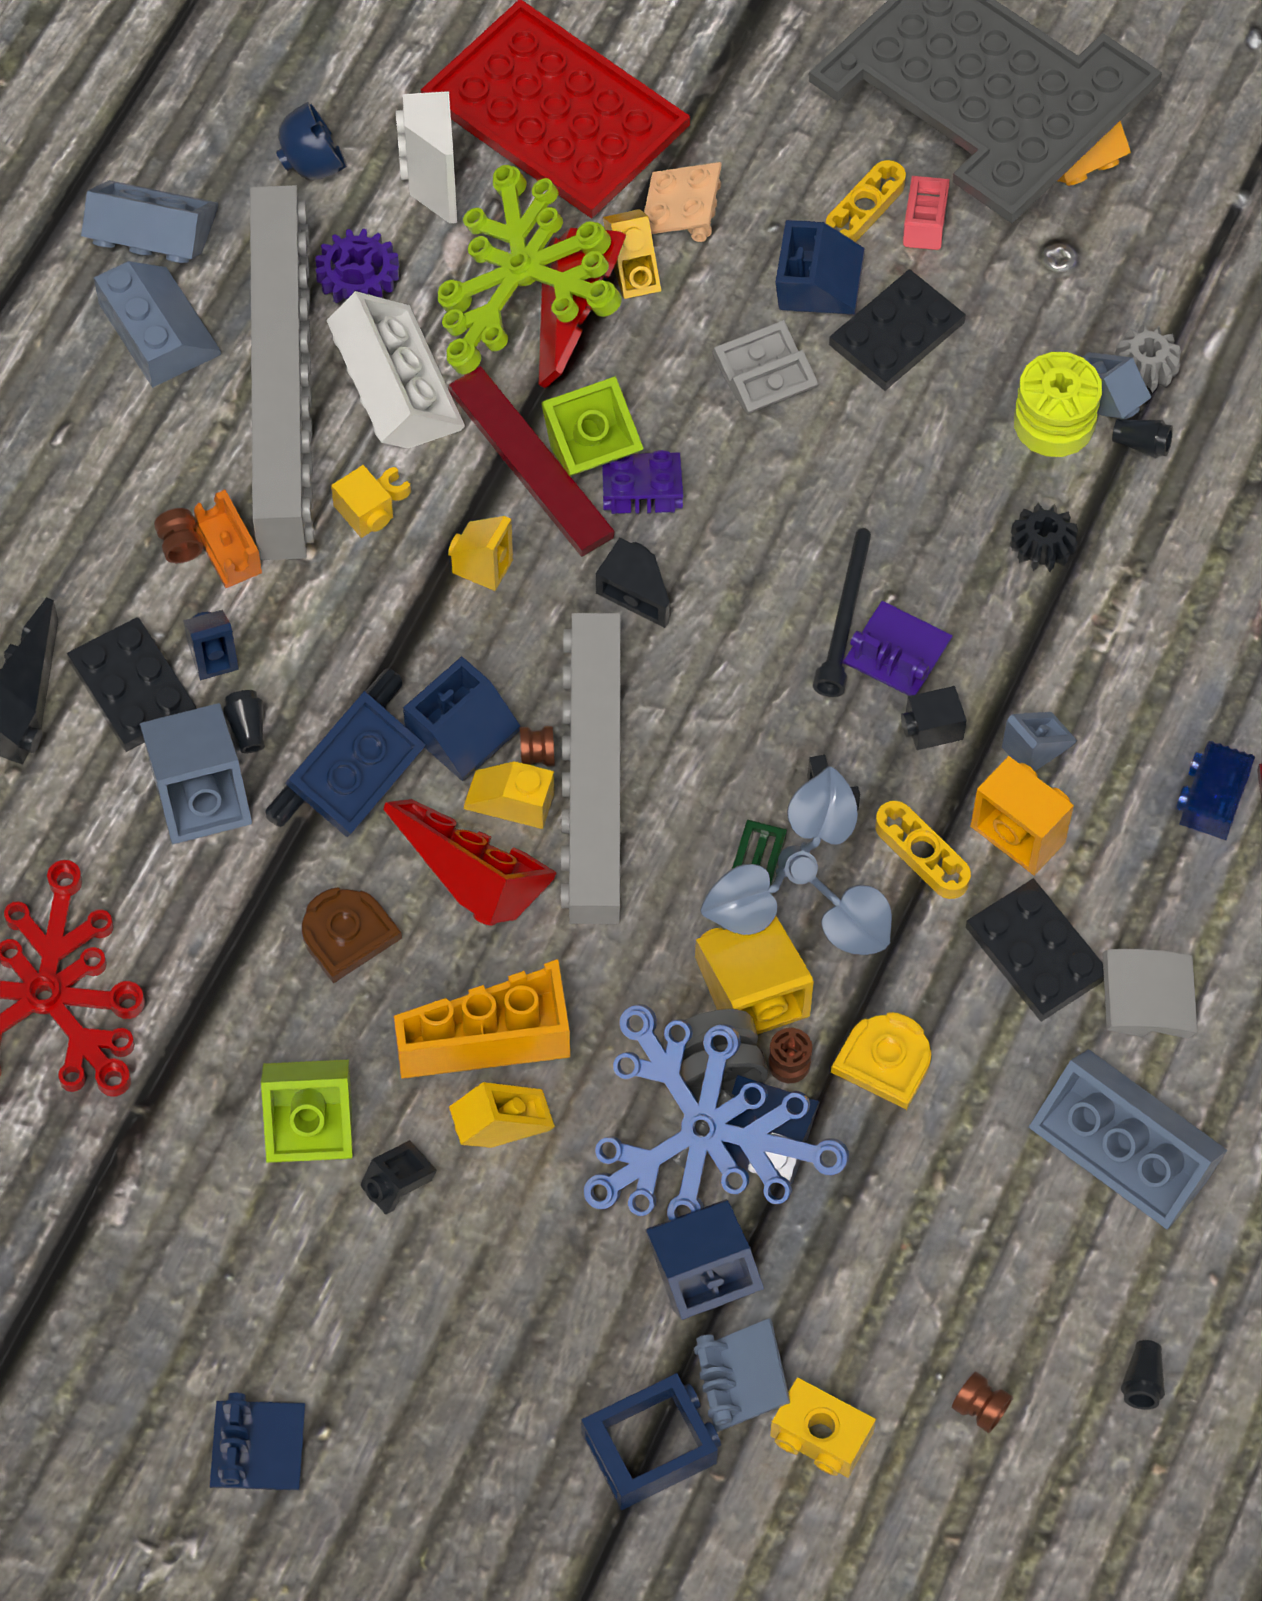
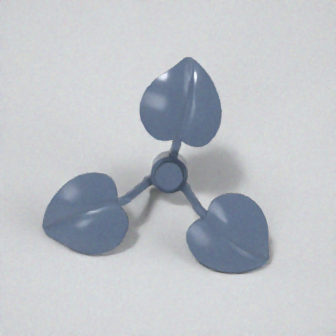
M827 766L817 776L803 784L794 793L788 805L787 816L793 831L800 837L813 838V840L809 843L803 842L801 846H789L781 852L778 858L779 868L776 870L777 876L771 886L768 872L760 865L743 864L728 871L713 885L706 895L700 909L704 917L731 932L741 935L761 932L770 925L777 913V902L772 893L779 890L784 877H787L796 884L812 883L835 905L827 910L821 919L823 932L834 946L845 952L859 955L874 954L887 948L890 944L892 914L885 896L874 887L855 885L848 888L840 900L816 877L818 864L815 857L810 854V850L818 847L821 839L835 845L843 843L852 834L857 823L858 813L854 794L847 781L836 769Z

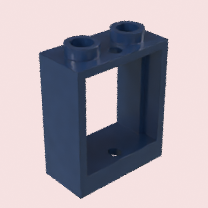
M677 1373L581 1419V1434L621 1510L717 1464V1448L721 1446L720 1438L711 1422L703 1423L697 1412L701 1405L696 1392L691 1384L684 1386ZM672 1397L698 1448L632 1479L606 1429Z

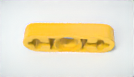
M884 160L877 163L829 213L826 218V224L836 229V227L843 228L849 222V230L843 228L839 232L857 242L902 194L906 178L903 166L892 160ZM890 177L895 178V181H893V180H888V181L882 186V190H881V192H880L879 189H880V187H881V180H882V178L885 179V180L889 179ZM861 198H868L874 201L876 206L870 210H862L855 205V202Z
M889 801L881 805L877 811L875 823L878 836L938 895L947 899H956L964 895L968 890L971 877L968 864L908 805L900 801ZM890 817L896 820L900 817L902 819L901 828L896 824L890 827L887 826V818ZM904 832H905L908 836L906 837L905 841L903 842V836H904ZM924 841L931 844L935 852L930 857L920 858L913 854L911 847L916 842ZM941 858H943L942 866L940 867L938 865V862ZM945 872L950 876L955 873L959 874L958 883L954 880H950L947 883L943 881Z

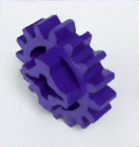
M347 229L346 238L341 239L338 235L334 234L332 235V246L324 243L321 245L322 255L316 256L317 283L322 284L324 295L333 293V302L338 303L343 298L348 299L355 291L383 298V290L393 292V281L399 280L398 254L393 253V245L390 241L382 244L380 233L370 238L367 237V229H362L359 236H354L351 229Z

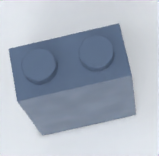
M220 703L140 723L172 845L252 824L238 758Z

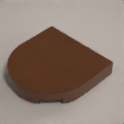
M340 887L320 893L308 904L302 921L304 944L333 984L402 939V932L374 897L362 890L360 892L348 889L340 890Z

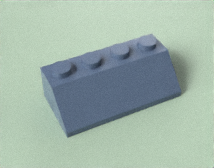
M1089 1049L1070 1060L1028 1127L1167 1230L1204 1187L1228 1151Z

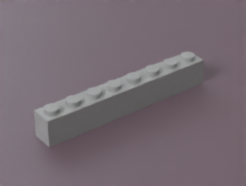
M572 613V629H564L563 652L571 653V664H563V689H571V700H563V724H571V736L562 737V760L570 761V772H562V797H570V809H562V834H570V846H561V871H569V883H561V908H569V924H620V613Z

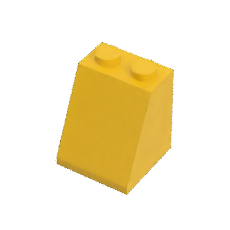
M776 915L767 928L756 934L741 935L727 929L714 928L696 939L695 959L717 1010L737 1009L746 1011L753 1017L757 1034L810 1017L814 981Z

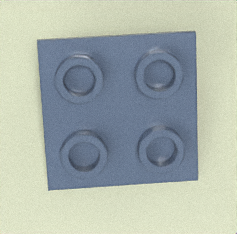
M770 1318L717 1340H714L713 1335H704L696 1339L697 1346L694 1347V1353L699 1357L702 1370L699 1375L700 1379L704 1380L702 1389L703 1392L707 1393L710 1407L708 1416L712 1418L716 1432L790 1403L773 1324Z

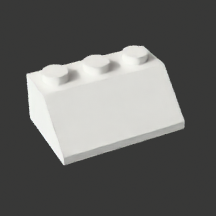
M449 91L402 94L403 110H396L401 180H409V193L413 198L448 223H457Z

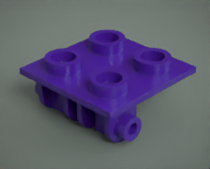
M658 450L652 453H635L602 465L603 510H611V514L631 513V499H635V514H639V499L647 500V513H651V499H655V513H675V509H683L680 452L670 453Z
M881 601L863 631L857 630L854 633L850 642L852 648L843 663L908 696L916 695L953 635Z

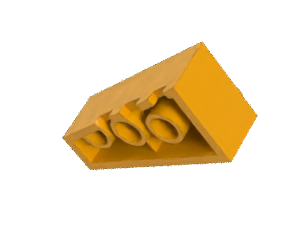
M558 959L545 963L544 969L529 974L522 971L508 976V981L485 989L484 985L469 989L468 995L451 1001L444 998L394 1015L401 1079L570 1058V1030Z

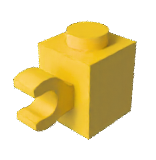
M362 465L331 485L333 506L360 538H363L372 531L377 532L383 529L393 518L392 500L400 501L410 495L411 486L408 481L400 486L391 485L392 482L399 479L396 467L387 469L376 480L369 470Z

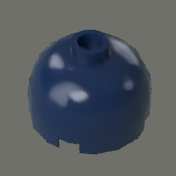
M306 102L284 118L278 132L281 149L277 150L276 154L287 171L294 168L303 178L321 180L347 167L340 147L338 145L335 146L330 136L332 135L330 129L312 104Z

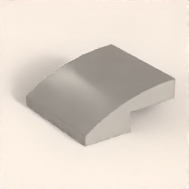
M784 320L716 346L712 351L725 380L747 414L818 386V381L804 351H798Z
M1107 949L1103 952L1107 1030L1144 1037L1154 1031L1187 1039L1197 1033L1192 955L1149 949Z

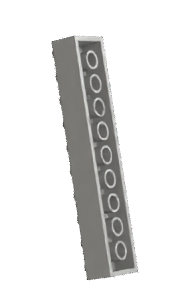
M297 185L250 187L253 524L260 560L307 558V543H314L313 519H311V509H313V487L311 485L313 460L312 451H310V441H312V420L310 418L312 395L311 385H309V375H311V355L309 352L311 330L310 319H308V310H310V291L308 287L310 267L309 255H307L309 228L306 201H298Z

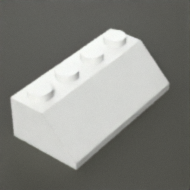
M355 291L326 320L333 334V341L339 348L347 365V372L353 379L360 394V401L373 423L375 435L381 443L409 449L459 432L465 427L410 305Z

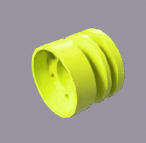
M1069 352L1046 353L1037 356L1026 365L1019 381L1018 398L1014 411V429L1020 441L1031 451L1046 457H1065L1079 452L1089 443L1095 431L1097 412L1102 396V381L1095 367L1084 358Z

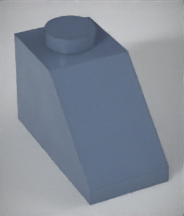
M1090 352L1082 357L1095 367L1102 381V396L1098 410L1101 416L1115 417L1121 420L1130 418L1139 412L1140 405L1151 398L1133 357Z

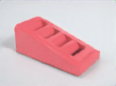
M912 176L904 223L903 245L905 247L939 250L941 248L950 179ZM918 193H921V194H931V195H940V196H939V197H935V196H925V195H918Z

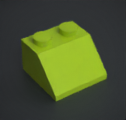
M349 1059L263 1063L261 1092L266 1163L353 1159Z

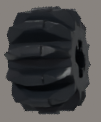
M1039 502L1034 506L1033 512L1023 509L1019 520H1015L1011 527L1012 537L1010 546L1012 551L1018 552L1017 558L1019 563L1030 560L1033 571L1039 567V564L1045 565L1049 572L1054 569L1055 563L1065 566L1069 561V556L1076 552L1078 541H1076L1078 534L1077 524L1070 523L1069 511L1058 514L1055 504L1049 510H1044Z

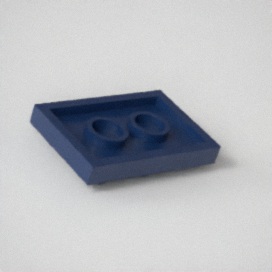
M364 691L287 779L285 784L343 835L348 837L426 744Z

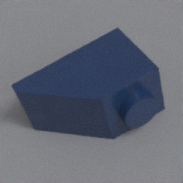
M223 610L201 612L190 619L183 620L187 642L200 681L239 670L232 627Z

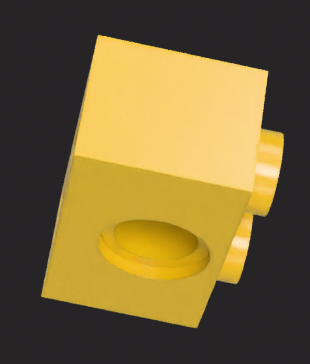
M797 1377L788 1392L790 1403L781 1406L772 1420L770 1436L775 1438V1443L784 1451L795 1455L801 1452L814 1459V1464L825 1473L837 1476L840 1473L849 1478L874 1434L876 1419ZM822 1424L831 1429L832 1435L823 1439L817 1438L810 1433L809 1429L814 1425Z

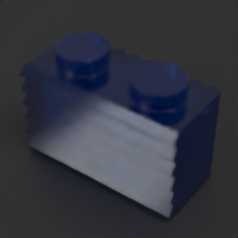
M1213 741L1207 742L1204 754L1195 752L1188 775L1195 777L1192 787L1183 785L1175 808L1183 811L1179 825L1227 840L1250 776L1255 756L1247 754L1245 751L1239 752L1237 749L1223 746L1221 743L1216 744Z

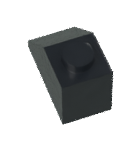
M619 538L596 572V594L666 628L669 623L670 602L655 554L651 553L640 543H630Z

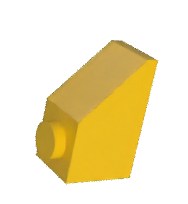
M506 516L470 521L462 535L457 533L450 544L448 555L451 556L452 573L496 591L513 561L512 520Z
M515 761L476 770L464 803V809L543 829L554 797V771Z
M482 1082L449 1106L455 1124V1131L461 1145L492 1148L548 1132L555 1127L542 1089Z

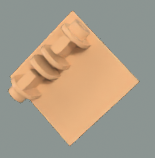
M721 162L652 172L644 213L649 218L651 234L688 229L690 234H692V239L697 242H704L711 235V219L715 216V208L718 202L716 193L721 187L719 179Z

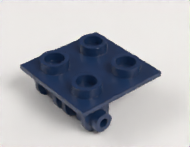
M237 1392L229 1393L228 1400L216 1401L209 1487L299 1491L305 1403L246 1401L245 1394Z

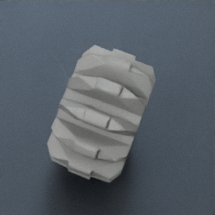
M1144 324L1139 328L1138 333L1128 330L1124 340H1120L1116 346V356L1133 357L1145 385L1148 386L1152 393L1158 384L1167 387L1171 383L1172 377H1176V374L1179 372L1180 346L1174 344L1173 334L1162 336L1160 326L1154 332L1148 331Z

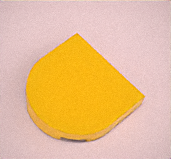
M894 1012L861 1020L853 1028L831 1067V1073L907 1110L929 1070L931 1061L930 1045L924 1030L913 1019Z

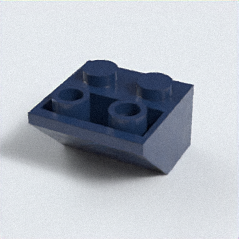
M786 220L775 281L779 310L855 315L865 248L825 222Z
M462 656L403 707L405 727L426 744L424 748L462 781L517 734L521 727L492 682Z
M727 1199L645 1229L672 1309L681 1320L764 1289L751 1249Z

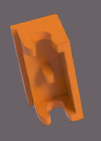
M222 490L215 493L214 502L216 504L213 508L205 511L201 503L195 506L196 526L194 531L200 535L203 547L226 589L261 574L262 570L259 550L227 491Z

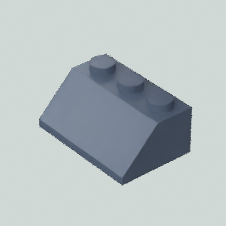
M108 180L87 191L81 236L92 238V243L97 246L112 248L116 244L130 246L129 251L135 254L152 255V251L166 254L167 260L188 263L189 259L202 254L218 209V203Z
M127 261L94 277L100 307L152 388L221 355V350L167 267Z

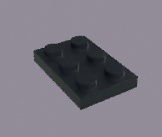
M909 269L835 331L829 338V346L881 389L886 391L965 323L966 314Z
M139 617L67 653L68 661L125 752L144 743L140 723L197 709Z
M1034 878L966 921L965 928L1041 1022L1104 982L1102 961Z

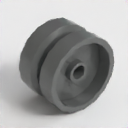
M723 1009L701 1013L685 1019L691 1025L693 1034L691 1040L686 1043L680 1074L698 1103L709 1058L703 1044L704 1036L710 1028L718 1024L733 1026L741 1038L739 1050L726 1061L721 1086L732 1093L737 1075L761 1083L767 1079L768 1070L763 1052L756 1046L758 1034L753 1017L749 1013L737 1009ZM675 1025L671 1030L672 1037L675 1040L682 1041L685 1038L686 1032L682 1026ZM716 1035L713 1044L717 1050L724 1051L728 1046V1041L723 1035ZM663 1036V1047L666 1050L668 1042L665 1036Z

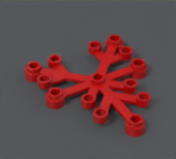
M60 860L52 864L47 872L48 883L54 896L46 935L31 918L25 903L19 901L12 902L4 910V917L8 927L13 930H19L42 959L38 973L24 956L18 941L6 939L0 943L1 965L6 968H12L23 982L0 981V999L18 1000L0 1013V1046L3 1033L33 1012L49 1014L69 1038L65 1063L58 1073L62 1088L69 1092H75L84 1086L86 1078L82 1066L85 1058L95 1070V1079L99 1090L107 1096L116 1097L124 1094L131 1085L129 1068L122 1060L108 1059L100 1048L110 1049L111 1053L117 1057L128 1056L135 1047L132 1033L125 1028H117L113 1031L83 1028L65 1005L109 1009L120 1018L131 1019L143 1011L145 1000L140 986L131 981L120 982L111 991L70 987L86 975L98 976L105 971L107 966L105 955L101 949L96 947L85 949L78 960L57 974L61 959L93 937L105 938L109 936L114 927L112 917L107 911L95 910L89 914L87 921L64 936L71 896L80 890L82 876L76 863L70 860ZM65 878L73 880L67 886L59 885L60 881ZM15 912H23L25 914L20 920H12L10 918ZM97 920L107 921L106 926L103 928H95L93 924ZM9 949L17 951V954L12 958H5L3 956L4 952ZM92 957L100 959L99 964L96 966H88L86 962ZM43 991L52 993L51 997L39 1000L37 998ZM131 999L135 1001V1005L132 1007H121L122 1002ZM119 1038L129 1040L124 1047H116L114 1042ZM75 1072L79 1074V1078L74 1082L64 1080L69 1073ZM116 1076L122 1079L118 1085L109 1086L107 1084L111 1077Z

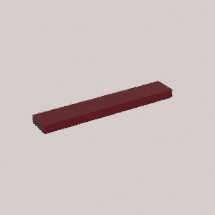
M481 366L448 384L452 397L581 557L614 538V529L571 476L568 475L562 465Z

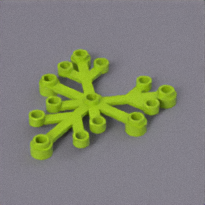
M502 165L493 173V187L502 197L506 224L489 219L481 208H472L463 217L464 225L472 234L483 233L510 243L511 253L493 247L484 236L476 237L469 243L468 253L477 263L488 262L499 268L463 283L447 280L438 289V302L447 312L442 319L445 329L452 336H459L470 328L463 339L459 338L452 341L446 351L448 363L459 374H468L479 366L481 353L476 346L481 339L491 351H499L508 343V335L503 330L501 310L517 286H528L535 281H539L554 287L556 299L551 309L561 322H569L578 314L579 308L573 300V295L587 299V303L595 314L602 317L616 312L622 302L621 294L612 283L598 280L594 283L584 281L589 278L601 277L608 270L609 263L603 256V253L608 250L611 244V237L605 228L599 223L585 222L578 228L576 236L543 249L552 235L559 231L563 225V218L553 207H547L556 200L558 189L550 179L544 178L537 181L532 187V195L535 198L522 216L519 196L524 192L527 181L515 166ZM537 222L540 227L530 242L526 244V237ZM580 250L585 254L581 265L565 272H559L544 266ZM499 285L487 304L463 314L471 305L472 295Z

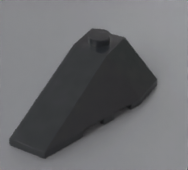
M47 597L23 627L19 646L10 644L4 651L5 662L0 669V757L21 765L24 764L30 752L34 753L37 750L42 739L41 728L58 627V616L54 600Z

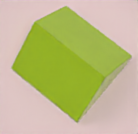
M616 376L541 403L550 448L569 476L644 450Z

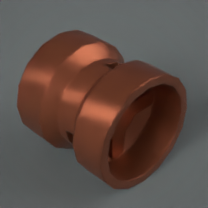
M174 508L167 510L156 518L154 526L158 537L164 540L162 550L168 562L175 564L185 563L195 559L202 553L204 549L200 535L194 531L196 525L190 510Z
M784 1028L778 1031L772 1037L770 1043L769 1070L773 1077L780 1082L787 1084L797 1083L803 1080L809 1073L812 1041L800 1029Z
M975 1371L957 1394L951 1408L961 1415L969 1414L972 1417L976 1415L977 1426L990 1433L1007 1411L1013 1396L1003 1389L993 1392L992 1387L988 1384V1379Z

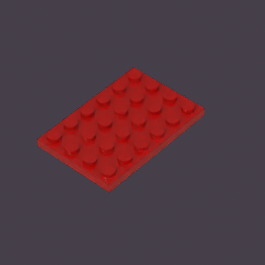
M523 0L516 1L421 89V93L449 91L451 120L537 181L544 178L550 179L558 189V195L591 219L690 126V116Z

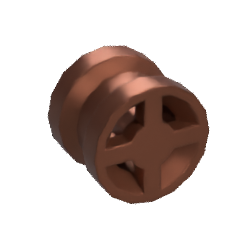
M544 726L541 730L532 731L529 727H520L521 763L531 766L534 763H543L546 767L555 766L553 726Z

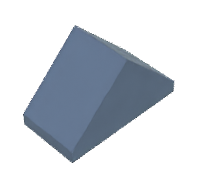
M1052 712L1012 714L1006 722L1002 748L1015 761L1025 763L1036 771L1072 747L1077 740Z

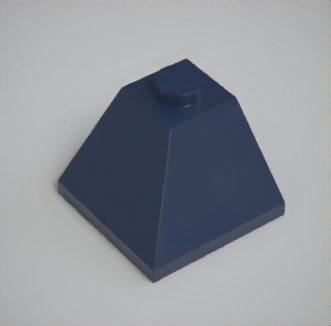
M737 1075L732 1094L737 1096L744 1085L755 1080ZM762 1083L768 1092L766 1102L759 1108L747 1109L728 1121L727 1124L746 1127L781 1105L783 1099L792 1092ZM750 1087L746 1092V1097L750 1102L758 1103L761 1099V1093L757 1088ZM797 1097L789 1100L790 1110L794 1113H801L804 1107L802 1100ZM809 1098L810 1109L806 1115L799 1119L786 1121L769 1132V1134L807 1142L820 1102ZM723 1141L739 1167L757 1174L740 1145ZM766 1152L779 1175L786 1178L790 1184H793L801 1160Z

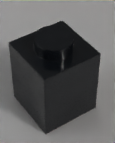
M955 686L908 696L906 712L901 713V723L905 736H912L916 750L964 740L967 720Z

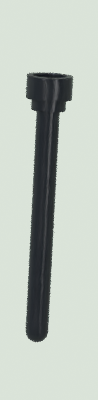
M860 528L855 533L827 660L821 664V667L816 669L813 689L818 694L827 697H839L845 691L847 674L842 663L871 539V533L866 528Z

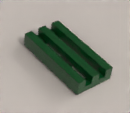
M747 819L732 869L744 864L753 831L761 834L751 864L761 865L769 836L776 837L766 868L771 886L778 866V858L786 839L787 829Z

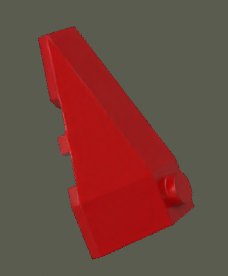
M569 228L559 239L553 237L547 247L576 236L578 228ZM606 230L611 237V244L608 250L603 253V256L609 263L608 270L601 277L589 278L584 281L594 283L595 281L602 280L603 277L608 278L610 276L626 234L621 231ZM580 250L545 266L559 272H565L581 265L585 254ZM542 283L539 385L546 388L562 374L582 333V329L577 327V325L583 323L592 308L587 303V299L573 295V300L579 308L578 314L569 322H561L551 309L556 299L555 289Z
M415 800L390 801L384 805L383 810L456 901L471 911L473 918L480 923L493 926L500 922L516 920L556 876L557 872L529 854L514 847L510 853L500 850L489 844L491 836L480 831L475 833L469 830H458L455 828L457 823L455 819Z

